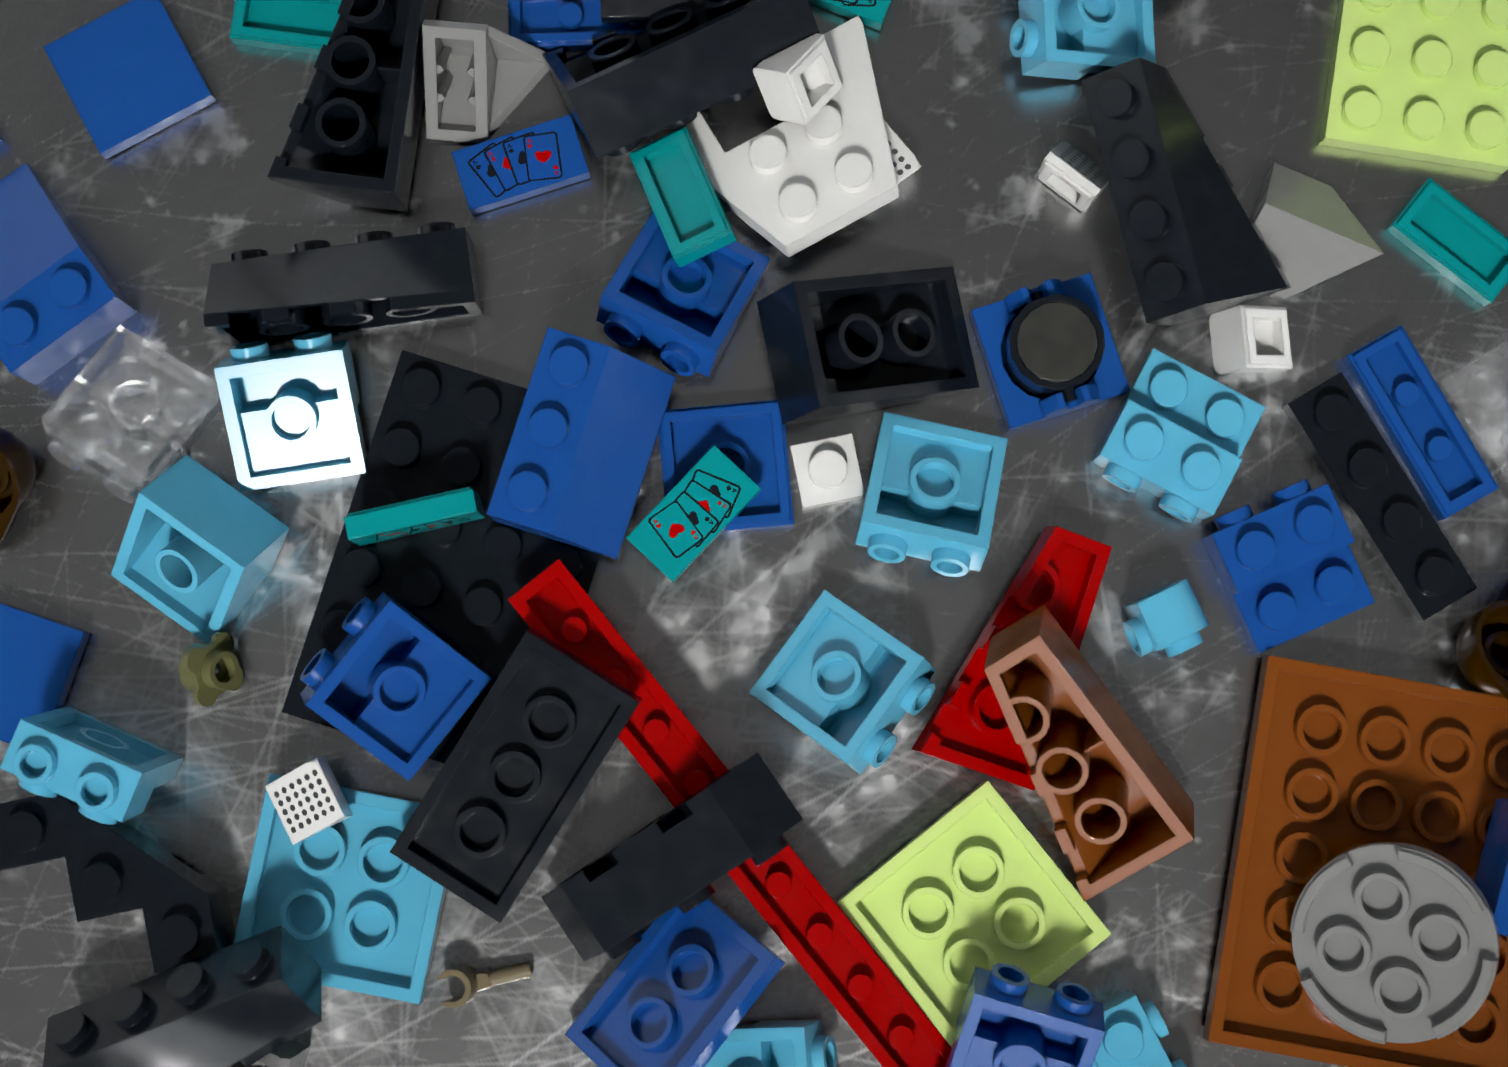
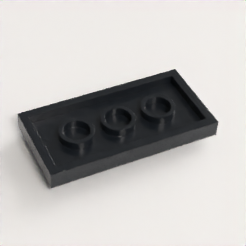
M533 628L527 630L390 850V853L501 923L632 717L642 698Z

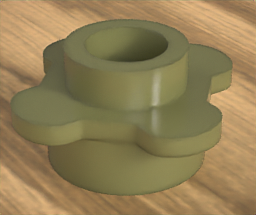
M216 632L209 643L196 642L185 649L180 658L179 677L181 683L188 691L193 692V699L200 706H212L217 696L227 690H238L243 682V670L239 667L238 659L233 654L234 639L229 633Z

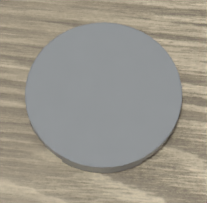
M1378 842L1349 849L1327 862L1312 877L1300 894L1294 908L1290 931L1292 932L1293 955L1302 979L1300 983L1313 1003L1325 1016L1344 1030L1360 1038L1380 1044H1385L1386 1042L1416 1043L1434 1038L1440 1039L1462 1027L1475 1015L1486 1000L1493 985L1499 962V936L1489 903L1475 882L1462 869L1431 850L1399 842Z

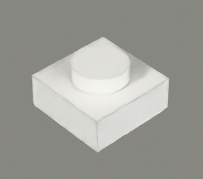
M852 433L790 446L802 510L864 498L865 492Z

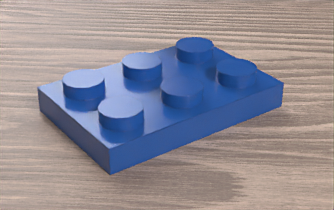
M710 897L685 914H682L678 906H676L651 923L642 935L643 940L629 951L565 1035L598 1067H705L785 962Z

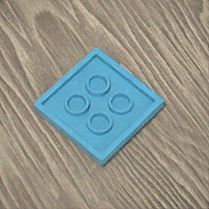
M269 774L267 785L284 775ZM340 786L353 816L292 845L266 790L233 944L281 925L320 965L321 985L421 1004L425 997L446 888L390 853L420 801Z

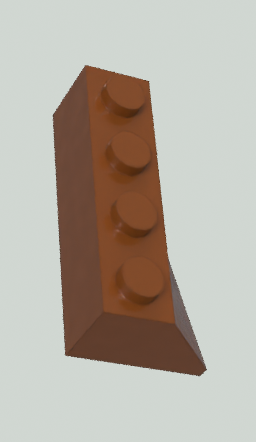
M1042 605L990 638L984 667L985 673L1016 744H1020L1030 767V778L1038 796L1043 797L1055 825L1054 833L1063 854L1068 855L1076 874V884L1084 901L1194 840V802L1045 605Z

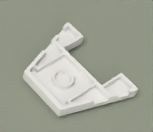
M859 16L824 34L843 87L807 125L783 121L728 152L722 149L700 111L697 112V117L686 125L718 197L729 205L730 211L788 257L899 198L896 174L863 22ZM661 129L648 135L649 141L651 143L678 129Z

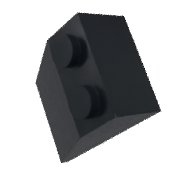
M953 266L793 281L757 302L782 425L838 418L979 388Z

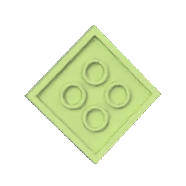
M1339 0L1318 145L1500 174L1507 171L1508 0Z
M988 780L982 782L836 901L951 1047L956 1037L957 1019L975 966L991 971L992 966L997 963L1012 964L1024 970L1029 975L1031 983L1048 987L1111 935L1110 931L1083 900L1081 895Z

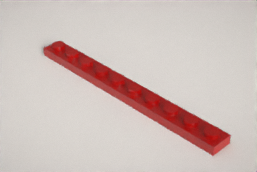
M560 559L508 599L530 628H533L642 698V701L618 738L674 807L728 771L727 767ZM789 845L759 866H756L753 860L749 858L727 873L882 1067L946 1066L951 1046Z

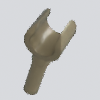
M529 961L489 971L488 969L476 971L468 965H457L442 972L437 977V980L456 976L465 985L463 996L447 999L442 1002V1005L447 1008H458L474 1000L482 990L491 989L492 986L531 978L532 973Z

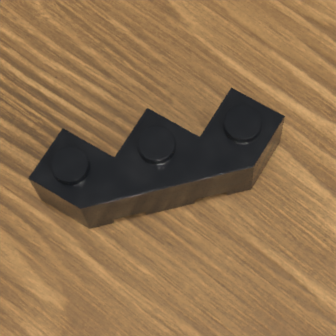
M757 752L730 768L684 802L654 819L609 852L588 863L541 898L584 962L603 953H606L610 961H613L643 940L639 933L640 929L678 906L682 914L692 910L716 892L711 885L712 882L751 858L755 865L759 866L789 845L783 833L803 818Z
M59 794L55 798L37 795L0 803V871L65 858L77 922L142 908L155 974L233 944L235 930L227 889L207 875L199 874L175 858L172 852L133 826L125 825L119 821L115 825H108L91 820L78 811L79 805L77 802Z

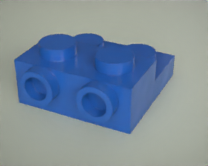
M652 212L603 291L596 321L604 324L603 328L606 335L621 346L632 348L639 342L661 353L660 359L662 363L678 375L691 376L696 371L709 377L734 334L741 314L763 278L770 258L735 241L680 268L674 261L655 214Z
M1305 479L1271 494L1276 506L1257 515L1253 514L1249 504L1214 519L1218 532L1201 539L1253 654L1264 652L1375 603L1349 547V544L1354 543L1355 540L1328 483L1312 490L1308 480Z
M382 592L375 602L364 597L349 612L342 624V629L349 634L333 654L323 648L310 660L300 676V680L307 685L300 695L308 708L403 778L410 781L492 678L439 637L429 626L386 593Z
M997 963L992 966L991 971L975 966L957 1019L956 1037L945 1067H1092L1105 1033L1103 1003L1095 1001L1093 993L1077 983L1060 982L1057 984L1056 989L1031 983L1029 975L1021 968L1012 964Z

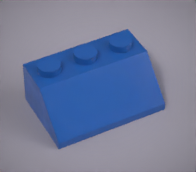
M548 327L488 507L487 515L495 522L618 560L676 377L611 346Z

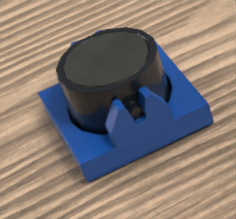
M1091 273L1062 282L1060 279H1049L1032 289H1028L1026 286L1009 294L1004 300L973 309L969 313L1008 432L1121 397L1130 392Z

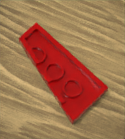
M1058 526L1045 527L911 750L1035 791L1034 784L1030 778V767L1020 744H1016L984 670L990 638L1037 608L1045 605L1076 648L1080 650L1112 549L1111 546Z

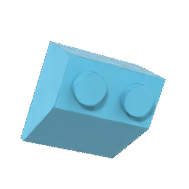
M185 455L138 493L111 576L197 638L209 643L214 633L227 632L273 569L289 527L227 484L218 475L206 469L190 456Z

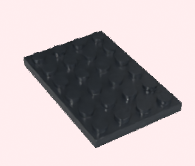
M402 350L365 460L367 473L360 475L348 514L470 487L481 496L485 518L362 546L348 540L344 523L282 709L283 713L338 730L304 704L300 693L307 685L300 680V676L310 660L321 649L325 648L333 654L349 633L342 629V624L353 607L364 597L375 602L380 594L384 592L492 678L428 758L445 763L527 630L531 629L508 599L558 559H560L590 597L603 555L495 522L487 515L488 507L527 392L526 388Z

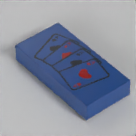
M570 114L451 152L470 212L473 216L591 178Z

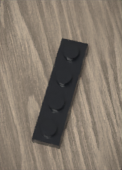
M1342 372L1282 407L1416 622L1426 620L1477 589V586Z

